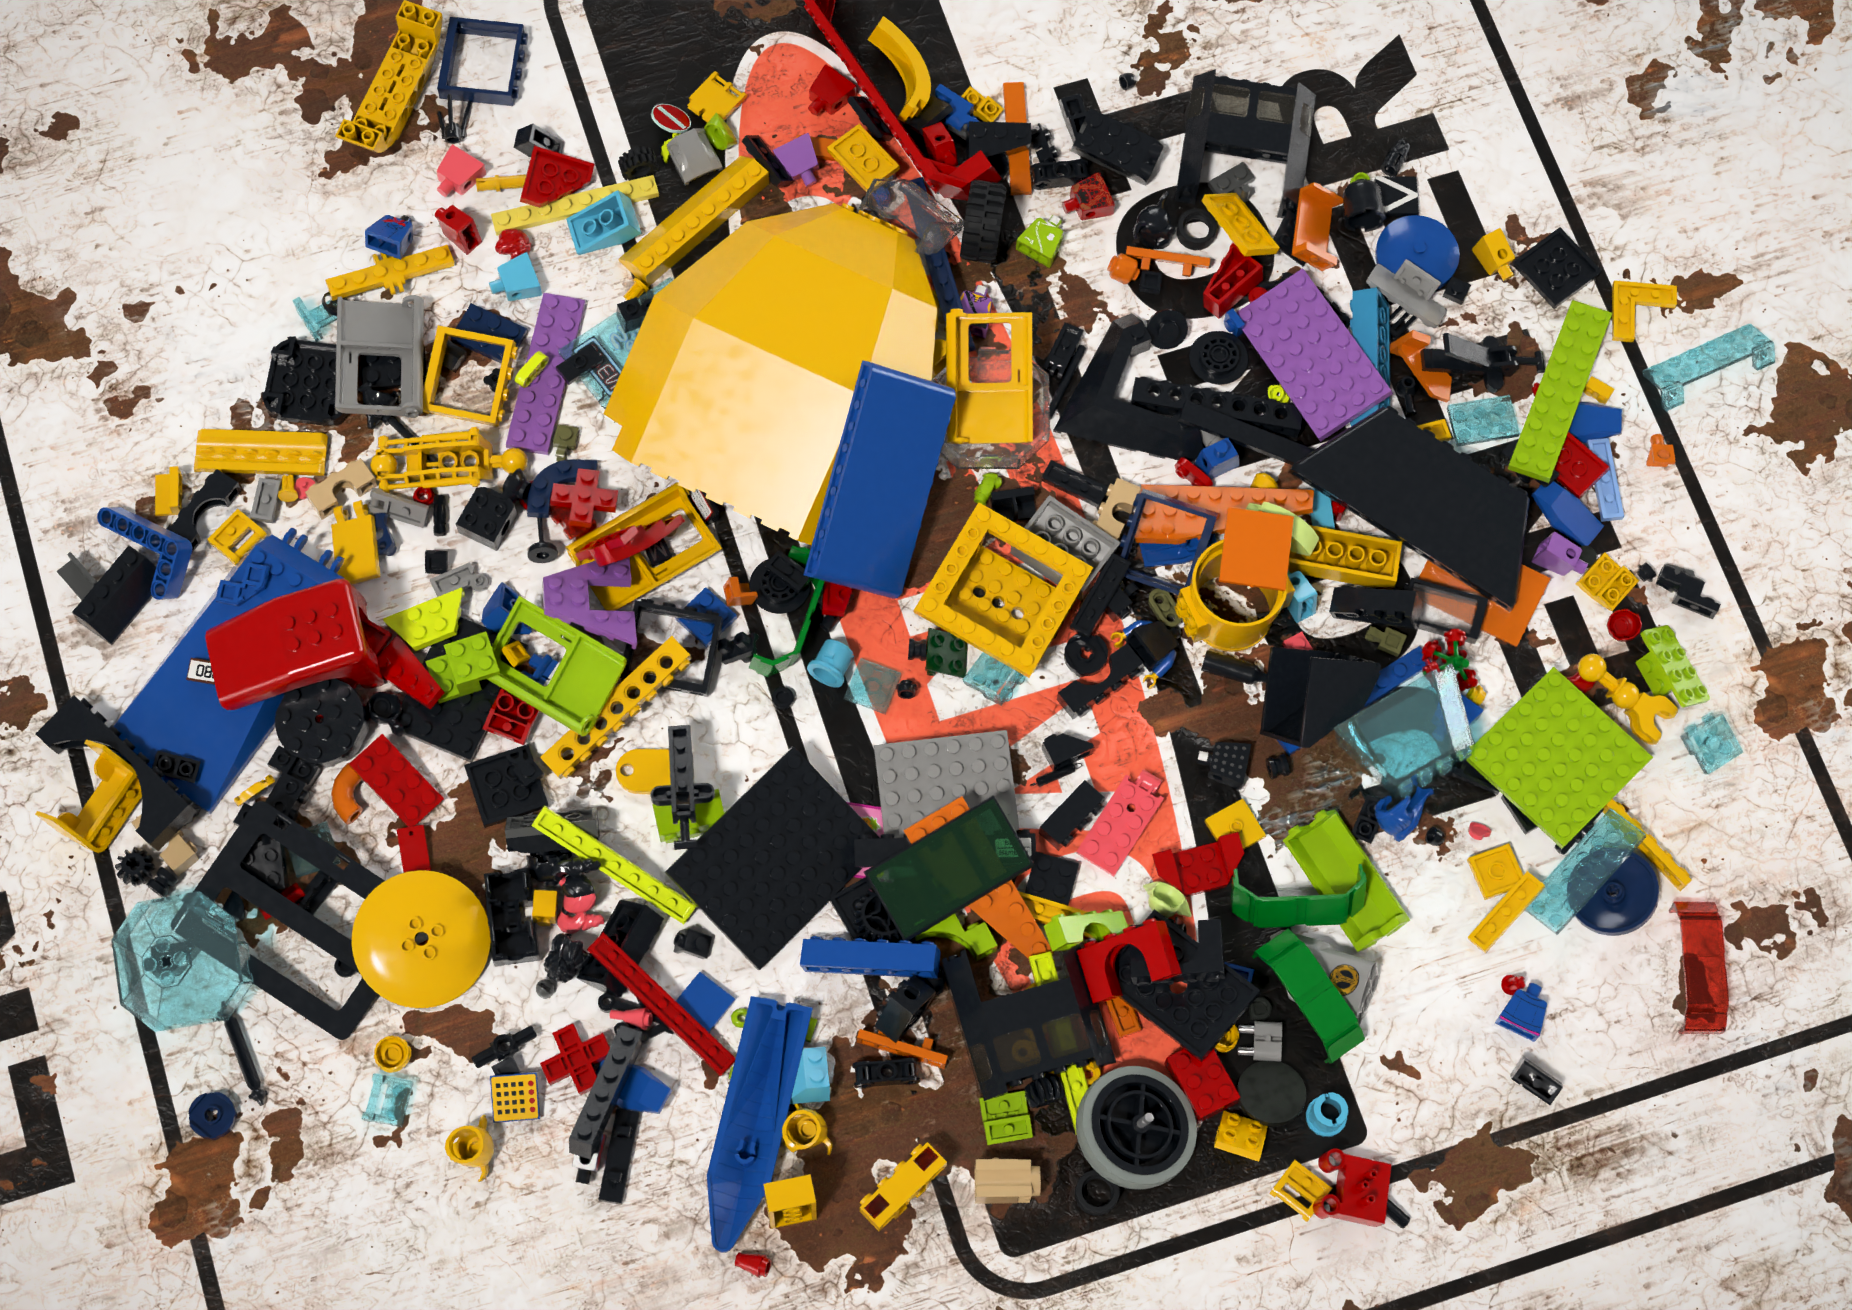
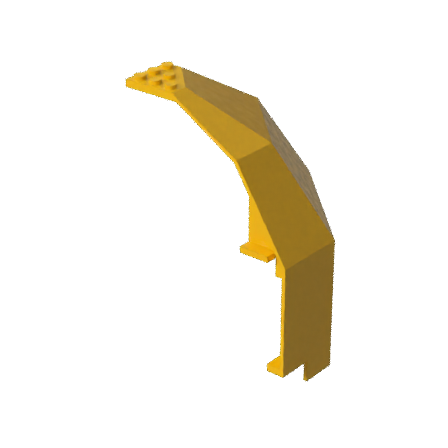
M831 203L745 222L654 295L603 413L622 426L612 451L636 466L640 467L643 463L651 467V473L668 480L669 476L679 480V486L692 492H696L698 489L707 493L705 498L720 505L726 502L735 506L733 511L748 518L754 515L762 519L761 524L773 530L779 531L782 528L790 532L788 537L812 546L862 360L922 379L932 380L937 306L915 240L907 236V231L864 211L853 212L854 207L845 203L842 206Z

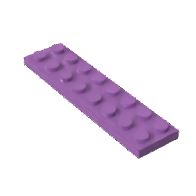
M543 293L526 363L538 351L548 356L549 361L528 387L523 388L520 386L505 444L506 448H519L525 452L549 455L566 386V381L558 373L556 366L573 355L572 350L575 349L586 304L585 300Z

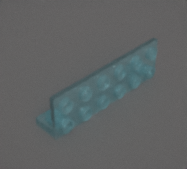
M1747 324L1643 370L1642 375L1660 390L1661 406L1665 411L1684 404L1683 386L1751 356L1752 367L1757 371L1774 364L1775 346L1772 340L1752 324Z

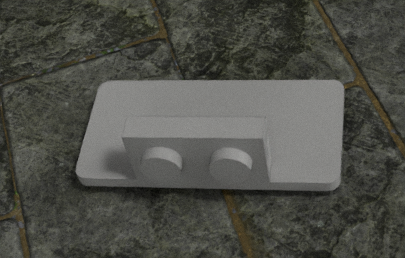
M1407 259L1396 274L1382 265L1376 264L1366 280L1370 288L1377 287L1390 302L1397 303L1408 314L1416 316L1428 327L1437 328L1446 313V309L1431 299V296L1441 282Z

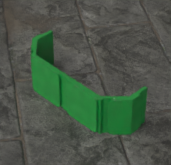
M792 545L788 557L806 568L810 549ZM815 578L811 579L815 590L794 651L775 660L754 654L749 669L755 670L760 675L770 677L796 662L825 581Z
M1358 864L1357 882L1346 894L1258 897L1239 884L1238 871L1234 869L1231 889L1232 913L1259 928L1292 927L1304 924L1307 926L1341 925L1347 923V919L1350 916L1351 918L1354 917L1364 907L1367 883L1366 873L1363 872L1362 864Z
M1289 929L1285 930L1253 952V959L1258 956L1273 969L1322 1040L1328 1058L1324 1060L1325 1063H1333L1365 1040L1358 1019L1347 1002L1328 978L1310 949Z

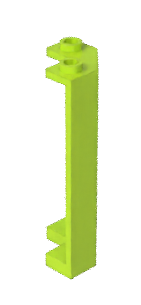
M1324 809L1314 816L1315 820L1309 825L1302 827L1296 825L1288 831L1289 835L1283 839V842L1319 895L1346 894L1356 884L1358 864H1362L1363 872L1366 873L1367 879L1364 907L1354 917L1351 918L1350 916L1347 919V923L1340 925L1357 952L1372 947L1383 937L1392 935L1407 924L1410 919L1335 809L1330 811Z

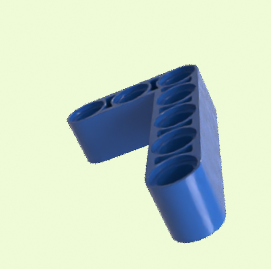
M101 508L97 513V520L101 526L160 554L151 585L152 596L157 600L177 598L181 592L191 557V542L124 508Z

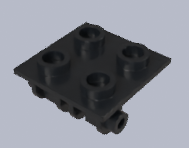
M1287 210L1273 238L1280 247L1277 254L1282 251L1304 267L1306 262L1292 255L1296 215Z

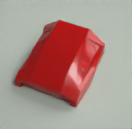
M500 689L489 711L483 730L525 745L539 710L506 690Z

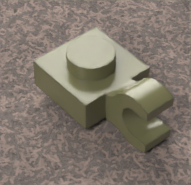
M557 424L553 440V447H557L556 461L566 460L568 449L575 450L579 428Z
M1370 626L1365 639L1371 642H1379L1377 649L1398 657L1407 635L1388 627L1382 632Z

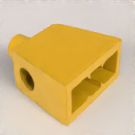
M1501 228L1483 236L1472 248V251L1490 276L1498 272L1503 281L1513 277L1514 273L1509 265L1515 259V256Z

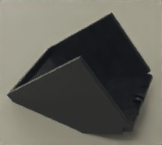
M1270 647L1260 734L1298 747L1310 748L1365 706L1381 674L1379 673L1381 669L1380 663L1342 653L1335 654V652Z

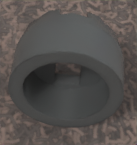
M543 979L537 983L536 992L539 997L547 999L554 994L555 988L550 980ZM544 984L545 986H547L550 989L549 992H547L540 985Z

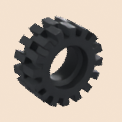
M642 146L641 149L635 147L633 151L630 149L628 153L624 152L623 156H620L618 160L623 178L629 181L651 176V173H656L659 166L653 149L650 147L645 148V146Z

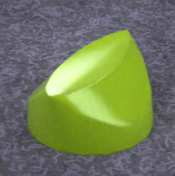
M715 113L704 127L712 146L719 150H725L738 144L729 126L719 114Z

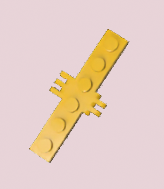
M448 245L405 256L401 260L392 256L387 258L386 254L380 253L382 259L379 260L377 254H373L374 266L328 278L325 281L332 301L337 300L338 297L344 298L383 286L385 290H390L391 295H395L394 287L396 286L400 293L404 292L403 284H406L405 280L454 266V260Z

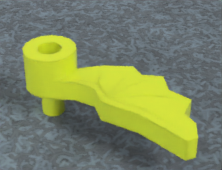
M673 133V134H672V137L674 138L675 136H678V135H680V134H679V133ZM672 139L665 141L661 147V156L665 163L668 162L670 157L667 144Z

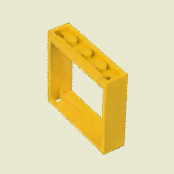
M438 325L423 390V412L499 427V422H502L505 415V410L502 409L503 404L509 397L508 381L512 380L514 374L512 362L513 359H517L518 347H516L514 340ZM449 336L505 347L490 416L434 405Z

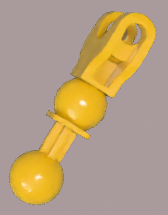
M1597 654L1583 656L1578 663L1579 675L1588 682L1598 681L1609 691L1605 697H1612V701L1617 707L1625 709L1624 713L1629 717L1632 733L1645 743L1656 745L1661 739V732L1654 725L1655 714L1663 719H1671L1677 715L1678 708L1665 696L1657 695L1652 697L1645 692L1639 694V689L1635 684L1626 682L1627 678L1625 677L1615 679L1606 671V663L1601 656Z

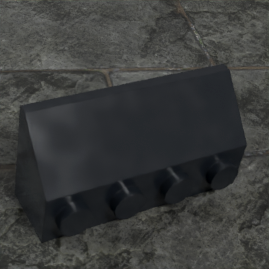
M128 545L72 611L77 622L110 645H113L153 597L151 585L156 566L148 558Z
M619 900L601 934L604 932L639 965L645 953L649 950L653 938L660 930L664 918L645 904ZM591 954L592 959L581 968L576 978L604 993L621 998L627 988Z

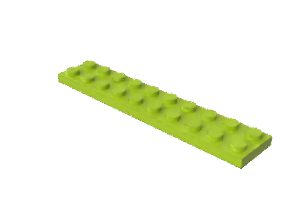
M1571 301L1510 460L1508 470L1547 483L1550 482L1610 322L1611 312L1578 301Z

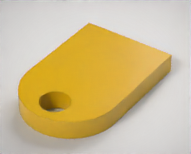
M633 749L623 754L616 765V777L620 786L633 794H650L651 790L656 786L671 785L669 750ZM630 766L634 771L630 776H624L621 774L622 768Z

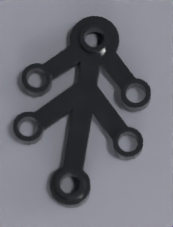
M609 993L602 994L598 999V1006L604 1013H610L611 1010L625 1011L640 1008L618 1001ZM609 998L611 1003L604 1005L603 1000ZM637 998L641 1008H646V1006ZM651 1012L653 1014L652 1022L659 1024L649 1030H639L647 1035V1038L642 1040V1044H647L650 1039L664 1032L668 1034L675 1033L653 1012ZM619 1022L615 1025L614 1032L616 1035L617 1029L620 1027V1025L631 1029H636L638 1027H635L628 1023Z

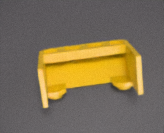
M86 740L84 744L100 755L94 764V772L96 776L102 779L101 783L78 816L70 812H63L56 818L37 811L35 815L60 834L93 852L99 853L109 846L141 799L142 791L136 771L130 764L105 745Z

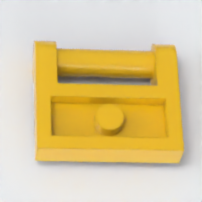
M237 509L207 540L214 548L227 557L231 563L236 565L260 539L263 540L267 536V533ZM249 530L253 531L254 533L233 553L231 549Z
M1294 1160L1269 1194L1274 1198L1277 1196L1302 1215L1304 1221L1308 1222L1314 1214V1202L1328 1195L1332 1188ZM1287 1184L1308 1200L1311 1206L1306 1208L1282 1189L1283 1186Z

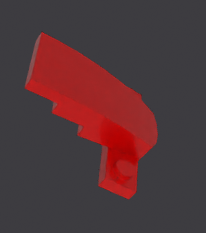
M679 514L644 526L638 525L635 527L633 525L588 542L575 555L579 561L587 558L589 560L595 559L598 566L603 567L633 556L652 546L674 531L685 520Z

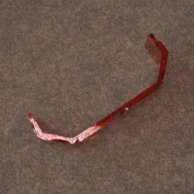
M1673 902L1669 913H1677L1680 920L1686 993L1684 1025L1678 1030V1033L1723 1034L1726 1031L1729 995L1725 967L1723 925L1715 902Z

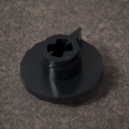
M1163 309L1153 314L1149 320H1146V328L1152 338L1151 343L1159 349L1175 348L1187 336V321L1181 312L1177 310Z

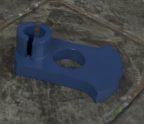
M386 513L374 514L376 532L383 529L382 537L377 540L378 556L384 554L393 556L396 553L397 547L387 525L389 515Z

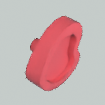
M302 477L296 480L294 490L298 492L299 499L307 498L305 492L316 483L313 479Z
M1471 822L1468 828L1470 836L1476 840L1489 837L1492 832L1489 827L1476 822Z

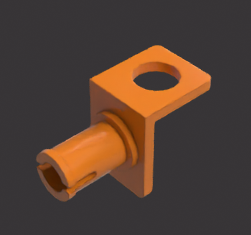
M1661 434L1652 435L1646 465L1653 467H1667L1668 464L1674 465L1676 460L1673 445L1664 444V437Z

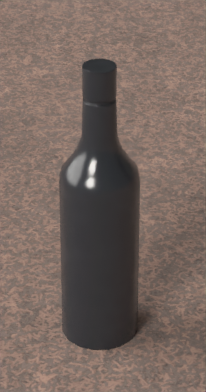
M1209 650L1206 651L1201 671L1248 685L1258 682L1266 683L1267 674L1261 671L1256 664Z

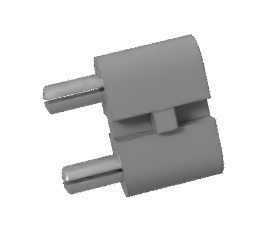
M1255 1021L1254 1026L1239 1025V1033L1254 1034V1048L1238 1047V1055H1251L1253 1060L1281 1062L1282 1022Z

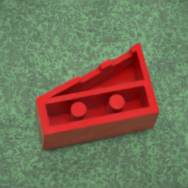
M1232 242L1225 258L1223 257L1219 269L1214 273L1203 293L1204 308L1218 319L1221 318L1263 280V266L1251 256H1244Z

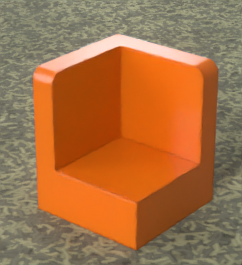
M729 577L723 586L727 606L751 605L758 597L757 592H750L748 583L739 584L738 577Z

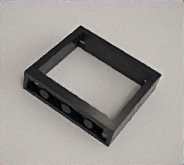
M651 599L635 600L633 611L635 615L636 637L638 636L642 612L714 625L703 684L674 679L668 686L660 687L662 689L708 697L718 641L720 640L723 625L722 616L710 610H706V613L697 612V608L685 606L684 609L675 608V604L663 602V605L654 604V600ZM626 643L624 657L627 659L626 666L619 677L621 681L633 672L630 669L635 649H632V645ZM648 674L645 678V683L652 684L656 681L655 675Z

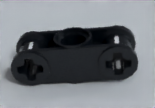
M1076 159L1031 165L1029 169L1030 173L1033 174V188L1035 190L1073 186L1090 177L1087 169L1089 166L1088 160Z
M903 1058L899 1060L855 1062L852 1064L856 1076L854 1087L861 1089L874 1086L918 1084L921 1082L917 1072L919 1059ZM886 1068L891 1070L893 1075L885 1078L881 1075L880 1071Z

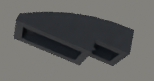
M1080 93L1061 98L1058 102L1073 143L1088 113L1085 110Z

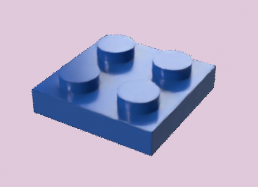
M706 587L686 605L697 608V612L706 613V610L719 613V616L723 618L721 634L737 619V615ZM675 618L706 648L711 644L714 625Z

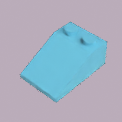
M619 190L566 219L578 255L623 244L642 234L631 199Z

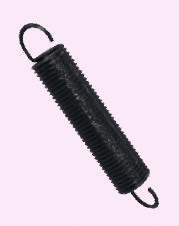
M1070 763L1037 777L1036 784L1039 787L1075 772V769L1081 768L1082 764L1080 767L1075 768L1077 764Z

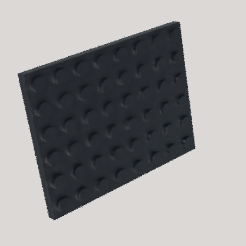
M793 746L697 839V848L687 849L665 873L757 970H761L831 899L830 897L834 896L861 869L854 868V839H858V835H872V839L880 837Z

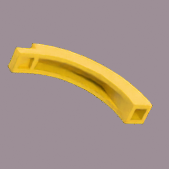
M883 16L869 36L868 41L878 47L892 61L904 81L906 102L897 118L904 123L908 117H918L930 98L931 81L926 64L916 47L898 27Z

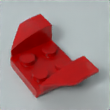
M1235 832L1218 837L1215 843L1172 853V849L1153 853L1152 857L1157 875L1178 889L1185 897L1227 887L1234 869L1237 868L1244 855V850L1239 833Z

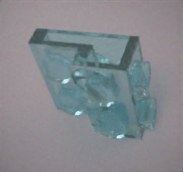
M983 652L962 680L965 685L981 692L984 698L1002 706L1005 701L1008 702L1012 699L1013 689L1017 684L1021 685L1025 681L1026 676Z
M1713 712L1701 718L1703 722L1696 725L1694 723L1683 729L1685 733L1680 736L1689 754L1695 756L1703 773L1707 775L1743 753L1724 715L1714 714Z

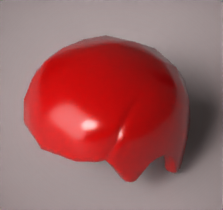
M1629 609L1614 611L1609 616L1606 626L1609 635L1613 639L1626 642L1632 641L1639 635L1642 622L1638 614Z

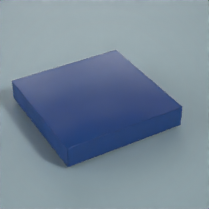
M701 972L696 975L676 1000L709 1033L736 1001L734 997Z

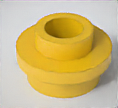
M1480 685L1470 688L1466 694V698L1478 706L1486 697V692L1483 691V687Z

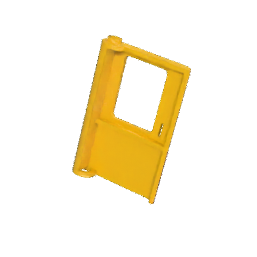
M950 309V313H946V386L953 388L956 393V401L953 405L950 423L946 430L948 444L1033 442L1032 312L963 313V309ZM989 323L1011 324V381L1007 383H970L969 326L971 324Z
M678 482L565 546L569 557L576 567L595 561V559L589 560L587 558L579 561L575 555L588 542L633 525L635 527L638 525L644 526L660 519L663 520L678 510L685 512L702 537L700 542L655 568H651L640 552L630 556L631 587L589 586L605 610L618 611L722 550L720 544L688 500L687 496L690 495L688 489L679 486Z

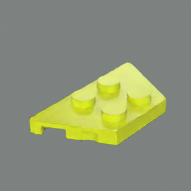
M461 587L383 618V621L401 639L406 641L411 648L418 651L457 635L458 620L462 611L460 605L465 592Z

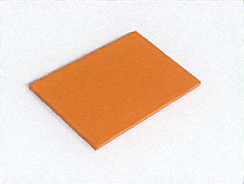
M1428 560L1418 578L1422 581L1485 597ZM1521 564L1517 603L1514 608L1509 612L1488 599L1480 630L1517 647L1551 578ZM1413 590L1417 591L1423 603L1471 625L1476 606Z

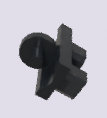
M740 632L736 634L732 641L726 638L720 639L717 650L722 653L721 662L725 665L738 660H742L744 663L751 662L753 655L757 654L756 641L759 635L755 632L748 635Z

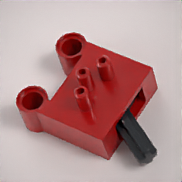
M1331 1149L1321 1154L1318 1159L1320 1169L1325 1173H1332L1338 1170L1335 1195L1328 1194L1323 1196L1313 1204V1212L1318 1218L1326 1219L1331 1217L1378 1227L1385 1224V1218L1388 1216L1402 1229L1409 1224L1410 1217L1388 1199L1391 1164L1344 1154L1340 1149ZM1329 1156L1334 1158L1335 1166L1330 1163ZM1324 1201L1329 1204V1212L1324 1208Z

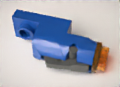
M939 84L935 89V97L950 104L953 108V111L942 119V122L948 126L947 131L966 140V126L968 122H980L973 116L974 105L942 84Z

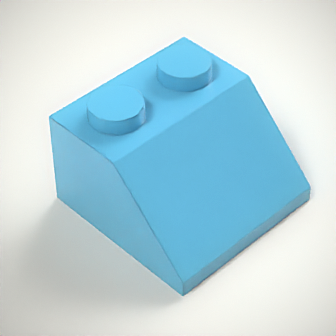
M826 1047L803 1048L790 1104L830 1101Z

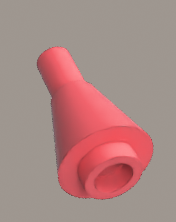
M647 1007L625 1011L611 1010L610 1019L623 1020L628 1024L646 1030L652 1024L653 1014Z

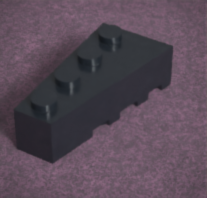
M1342 585L1341 587H1334L1329 612L1335 619L1419 629L1424 604L1417 591L1353 588Z

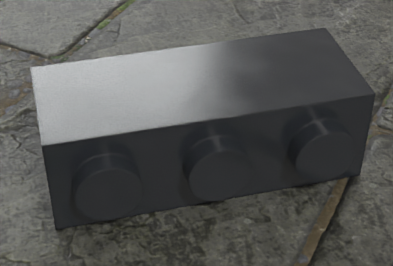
M1084 780L1040 826L1039 834L1058 851L1063 846L1065 848L1068 847L1074 840L1073 835L1078 830L1082 832L1089 824L1088 819L1092 815L1097 816L1103 810L1105 797Z

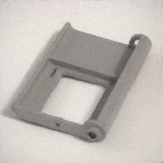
M416 295L406 296L403 298L402 304L347 301L342 297H338L335 409L338 412L407 416L409 418H416L422 414L424 300L422 297ZM358 356H395L401 359V404L399 406L363 405L357 402Z

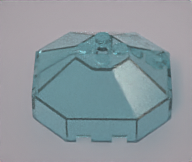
M200 891L137 902L111 939L120 1005L155 1032L228 1021L254 983L253 974H250L248 960H250L249 946L245 941H238L235 918ZM170 956L172 965L163 967L162 957L167 958Z

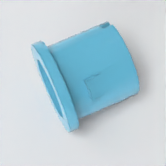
M827 639L815 660L809 662L807 670L820 683L830 687H840L844 683L843 676L854 658L853 651L837 640Z
M1333 1092L1322 1094L1313 1099L1308 1105L1305 1113L1306 1122L1315 1134L1322 1137H1332L1339 1134L1345 1127L1348 1105L1339 1094ZM1322 1103L1331 1104L1338 1110L1339 1117L1335 1119V1124L1332 1123V1120L1322 1115Z

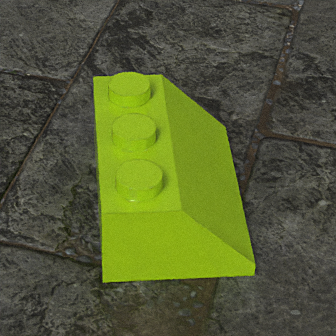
M719 788L714 789L715 797L711 802L695 804L696 823H691L689 819L690 838L700 836L701 833L705 832L724 814ZM652 804L660 842L674 843V841H678V838H681L680 819L678 824H673L672 805L656 806Z

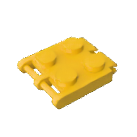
M714 71L689 97L688 109L698 116L702 114V119L707 123L715 113L719 114L725 121L747 98V94L745 92L741 93L733 87V83L730 81L726 82L719 76L718 72ZM717 79L719 82H721V83H722L723 85H725V86L723 87L722 85H720V84H719L718 82H716L715 80ZM730 90L736 93L738 97L731 93Z

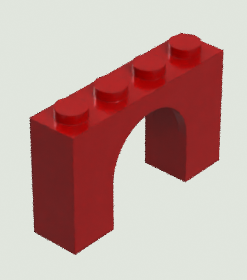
M1156 918L1148 919L1142 922L1143 926L1136 928V925L1124 928L1122 934L1112 933L1103 937L1104 941L1098 943L1097 940L1090 941L1084 944L1085 948L1077 950L1093 1003H1104L1123 996L1115 972V960L1119 951L1128 944L1137 947L1142 952L1152 982L1163 981L1182 974L1165 921H1156Z

